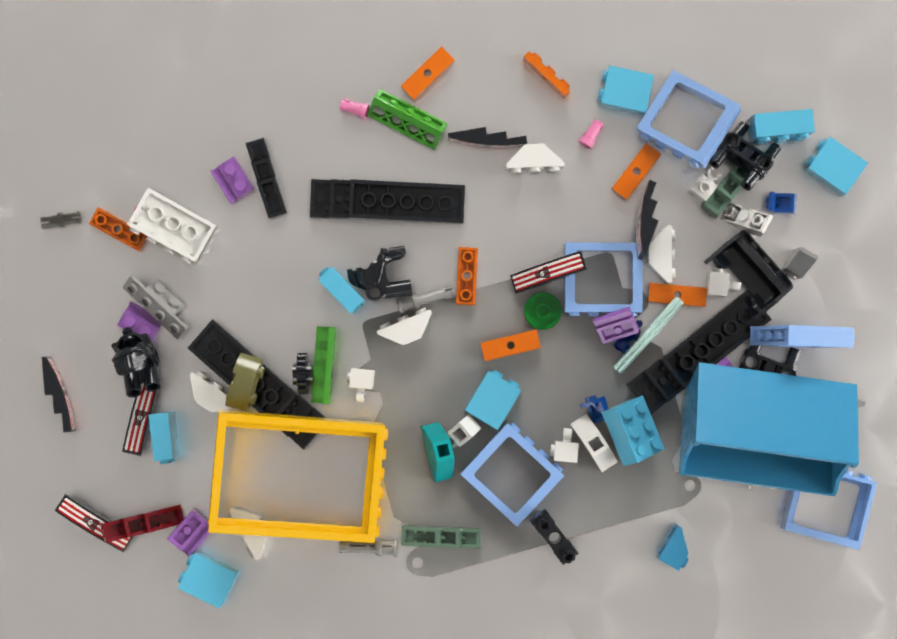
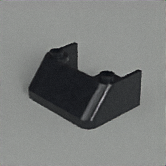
M744 230L724 243L704 261L705 264H708L713 260L716 267L722 269L729 268L753 295L751 306L755 311L759 312L753 317L755 321L793 289L790 279L753 237Z

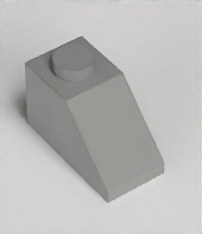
M803 247L794 249L782 270L786 272L785 275L793 280L803 278L819 256Z

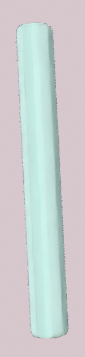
M675 297L614 365L615 370L619 373L625 371L684 305L681 299Z

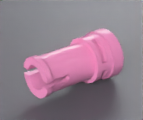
M343 98L340 110L356 114V116L365 119L369 111V104L357 103Z
M594 119L587 132L580 137L578 142L584 147L591 149L596 141L595 138L604 125Z

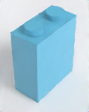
M609 65L607 71H603L601 79L604 82V87L599 89L597 100H600L599 106L644 116L647 112L654 75Z
M832 137L825 140L822 139L816 147L818 150L814 156L811 155L805 162L807 167L804 171L840 196H844L851 189L868 162Z
M326 267L320 272L318 281L350 314L353 315L366 303L364 298L333 267Z
M493 369L492 372L487 371L466 406L465 411L498 430L522 390L518 388L520 386L518 383L511 379L509 382L503 380V374Z
M175 411L149 414L153 460L160 461V464L175 462V458L180 457Z
M197 551L188 558L186 563L188 568L186 572L183 571L178 579L180 583L178 589L220 609L239 571Z

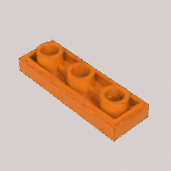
M441 46L401 85V88L415 100L455 61L454 58ZM429 71L431 75L426 77L424 73Z
M528 51L524 55L523 61L563 99L569 95L570 85L564 79L559 80L555 76L556 72L550 66H544L538 54L535 52L532 54Z
M646 143L612 187V190L627 200L661 156V153ZM633 169H637L639 175H635Z
M99 207L89 222L93 227L139 252L146 242L147 235L141 232L139 235L129 230L130 226L126 222ZM120 226L121 231L117 233L116 228Z
M459 247L456 305L475 306L478 248ZM469 273L471 277L464 279L463 275Z
M649 283L647 302L670 304L675 298L674 293L678 292L680 294L679 299L683 301L684 305L706 307L707 288Z
M537 329L480 343L485 361L541 348ZM508 342H513V349L507 347Z

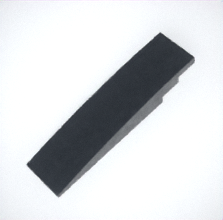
M311 179L310 218L463 224L465 185L356 179Z
M746 290L626 384L636 397L643 395L650 414L654 413L666 402H669L682 390L688 388L699 362L716 365L750 338V326H765L772 320L766 312L756 321L753 319L759 312L755 311L751 306L753 295L749 290Z
M213 319L188 346V349L228 385L233 381L234 373L232 372L240 353L255 356ZM262 363V367L265 370L263 377L258 380L255 391L257 399L255 404L251 405L259 413L326 418L265 363ZM282 431L303 450L318 435V433L299 432V434H295L292 431Z

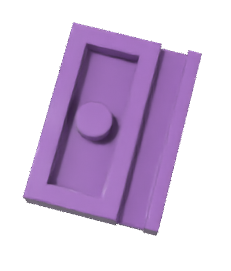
M234 156L210 171L231 204L255 190Z
M130 301L117 326L122 329L129 327L133 332L140 335L147 333L153 342L160 330L161 324L143 307Z
M630 306L593 318V323L603 344L639 333V327Z
M192 509L167 537V540L189 557L209 534L208 521Z

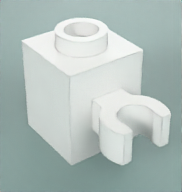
M713 167L708 169L706 176L702 174L688 190V193L701 203L707 201L718 187L714 182L722 177L721 173L717 177L711 175Z
M713 268V271L707 272V295L726 297L728 290H741V282H730V273H724V269Z
M351 368V372H347L346 383H350V388H357L356 402H364L365 389L373 390L375 370Z
M470 414L465 416L447 432L448 437L454 440L452 448H455L457 445L461 447L481 429Z
M563 428V441L554 440V445L551 444L550 456H553L554 461L577 463L579 443L571 442L572 429Z

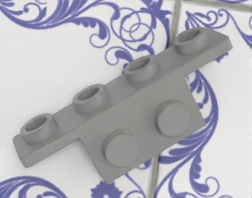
M131 275L124 284L123 289L176 339L181 338L188 327L176 314L182 311L185 305L158 280L145 287L137 278Z

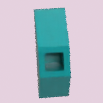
M439 422L420 426L434 483L453 478L455 457L447 433Z

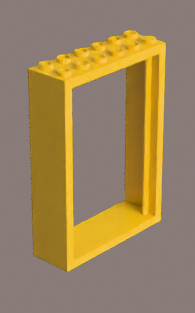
M218 410L208 532L375 543V538L379 536L377 518L381 516V507L378 506L379 499H382L383 495L380 480L384 479L385 470L382 468V460L386 459L384 440L387 441L388 429H385V425L381 422ZM226 427L292 431L295 434L305 432L369 437L361 527L218 518Z

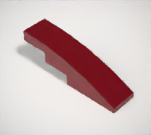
M175 505L100 525L104 543L176 526L184 518L181 505Z

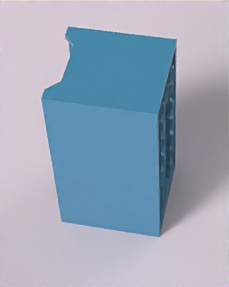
M698 363L682 398L679 475L827 496H835L837 494L840 479L849 467L856 468L859 465L857 384Z

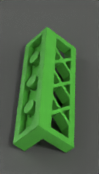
M382 89L374 96L367 116L434 150L448 124ZM375 106L382 108L384 114L379 115L373 112ZM391 116L399 117L401 123L393 122ZM408 125H415L418 131H410ZM430 133L436 136L434 142L428 140L425 134Z
M317 326L311 403L331 404L336 327Z

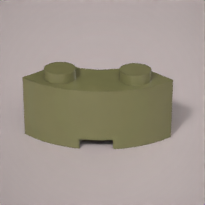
M240 353L232 372L234 373L233 381L228 386L225 406L248 412L250 406L255 404L257 394H255L259 378L263 377L265 370L262 367V358Z

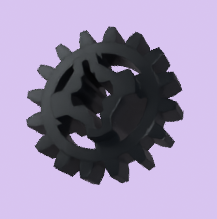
M297 353V361L292 365L293 385L298 386L299 395L309 394V386L314 382L313 362H308V353Z

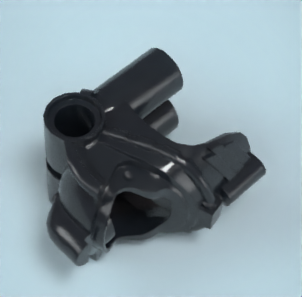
M405 246L391 247L389 250L381 248L377 260L373 261L367 269H362L361 267L356 268L354 271L348 269L349 282L353 286L366 290V297L372 302H377L381 298L391 299L411 296L410 279L388 282L386 275V265L406 255ZM377 288L380 291V295L373 298L369 295V290Z
M129 327L124 328L122 331L123 336L116 343H113L111 347L115 352L112 362L117 374L124 377L126 395L131 398L140 396L142 394L141 384L143 383L146 391H157L160 389L157 369L160 360L151 338L147 333L140 335L133 332Z

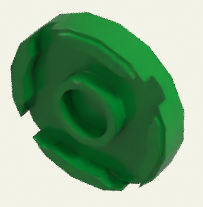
M547 292L533 294L524 306L526 321L531 327L538 330H547L554 327L559 322L562 313L559 300Z

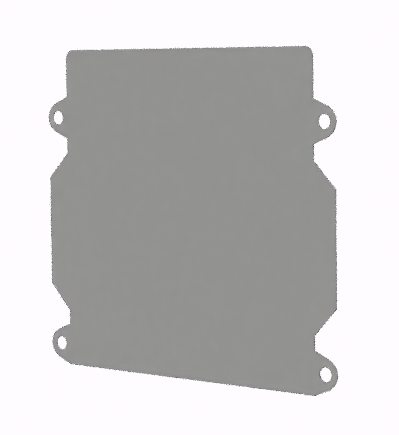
M606 252L584 258L587 270L575 274V302L577 304L632 303V289L622 288L612 254ZM564 278L517 294L511 279L476 289L475 306L456 305V295L454 298L420 307L421 309L431 310L430 320L422 338L406 345H401L380 336L377 331L380 330V325L388 322L393 325L398 323V318L408 315L409 318L415 316V309L404 312L403 315L396 311L368 319L363 323V331L371 360L359 369L375 370L373 390L365 389V391L381 392L384 403L374 422H381L385 425V429H388L387 441L384 440L386 459L382 460V468L385 470L383 480L393 516L408 526L482 529V548L418 547L407 558V568L413 574L434 577L548 544L529 521L537 512L544 509L553 518L555 524L567 539L684 506L701 491V481L698 477L679 475V472H675L672 460L680 447L681 414L676 397L651 414L665 449L638 463L623 466L605 421L594 423V425L618 462L601 472L570 424L585 414L591 419L588 408H580L579 404L586 402L585 398L596 395L597 398L605 396L608 408L610 409L622 402L635 398L636 396L626 384L663 355V351L660 346L650 341L625 371L619 373L615 370L614 365L637 341L640 335L634 334L603 344L593 323V318L598 316H588V313H580V316H568V313H564ZM547 292L559 300L562 307L559 322L547 330L537 329L541 348L489 361L484 360L481 342L536 330V328L529 325L524 316L525 303L533 294ZM643 292V312H644V311L646 310V308L648 307V302H647L648 297H647V295H646L644 292ZM513 342L507 343L509 349L514 348ZM493 369L503 374V380L509 382L511 379L520 385L518 388L522 390L498 430L465 411L466 406L487 371L492 372ZM470 414L481 429L461 447L457 445L455 448H452L455 457L453 478L434 483L420 426L439 422L447 433L460 420ZM506 423L509 425L514 423L521 430L519 434L523 438L528 436L535 443L533 447L537 451L542 449L549 456L547 460L551 464L556 462L563 469L561 473L564 475L518 527L460 474ZM563 428L572 429L571 442L579 443L577 463L554 461L553 456H550L551 444L554 445V440L563 441ZM508 437L475 472L474 476L516 513L550 477V473L513 438ZM450 438L451 445H452V444H454V440H453L452 438ZM692 480L695 482L696 487L693 491L685 489L686 481ZM556 532L551 533L549 536V540L552 542L557 541L559 538V534ZM416 557L423 560V566L419 569L414 568L412 565V561Z

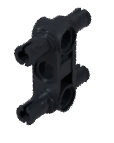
M741 121L732 132L726 134L709 164L713 168L718 169L724 160L728 159L748 173L741 186L745 190L750 191L756 182L763 179L771 169L781 147L776 143H772L765 153L742 138L748 131L749 125Z
M750 346L749 349L747 348L739 361L738 368L779 374L788 371L789 375L796 376L797 367L795 366L801 350L790 347L785 363H780L762 356L760 353L762 346ZM749 356L754 360V364L751 367L746 365V359Z
M546 509L537 512L529 521L538 533L543 536L563 565L572 563L571 561H574L575 556L579 554L577 550L566 539ZM551 533H558L559 538L557 541L552 542L549 540Z

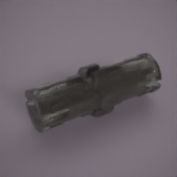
M77 211L41 217L40 222H49L41 224L42 229L57 226L63 228L65 225L81 223V218L73 219L74 217H80L81 214Z

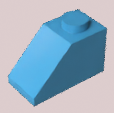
M675 524L656 557L679 571L680 568L686 566L689 558H687L688 550L682 528Z

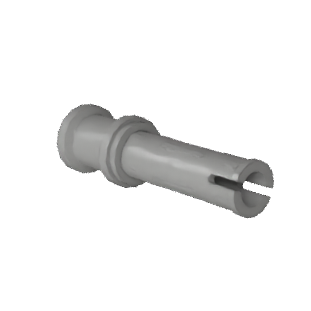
M451 285L418 296L417 294H412L411 297L400 300L398 298L396 303L400 315H403L404 312L414 309L418 311L422 306L454 298L455 294Z
M378 539L375 543L339 541V553H375L377 556L393 555L397 557L398 540L382 541Z

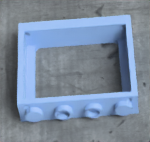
M673 70L636 129L640 134L639 137L644 141L649 142L651 140L661 150L665 151L668 149L676 158H684L688 160L691 166L705 169L740 114L741 108L740 104ZM675 86L724 110L698 151L651 128L653 120Z
M636 243L564 244V256L578 251L632 252L631 304H577L575 302V274L564 278V313H568V316H580V313H588V316H599V313H611L629 306L634 317H637V313L643 312V259H638Z
M750 326V346L853 348L855 340L853 327Z
M506 423L460 474L518 527L564 475L561 473L563 469L556 462L551 464L547 460L549 456L542 449L537 451L533 447L535 443L528 436L523 438L519 434L521 430L514 423L511 425ZM508 437L513 438L550 473V477L516 513L474 476L475 472Z
M848 470L840 479L841 481L856 484L860 488L849 532L846 537L795 524L793 518L800 492L792 490L789 492L780 528L860 550L877 482L871 481L872 477L860 474V477L852 476L853 472Z

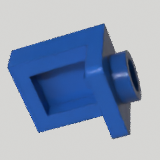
M769 192V196L766 198V207L772 213L796 214L797 194Z
M596 395L585 398L586 402L579 404L580 408H588L593 423L605 421L601 413L609 409L605 396L597 398Z

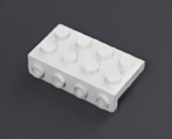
M147 188L131 219L127 222V225L130 226V231L137 235L140 232L147 235L146 240L155 245L157 242L165 245L163 249L172 254L175 251L180 253V258L188 263L197 261L216 227L215 224L150 188Z

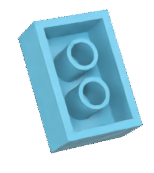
M813 109L754 114L747 120L749 125V143L755 142V145H765L766 142L770 141L780 144L790 139H793V142L805 141L804 139L809 138V135L815 132Z
M643 395L629 399L601 412L623 466L638 463L665 449Z

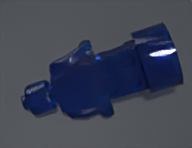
M641 320L636 321L639 333L618 339L613 344L614 348L620 353L626 354L633 340L638 341L641 333L640 328L643 326Z

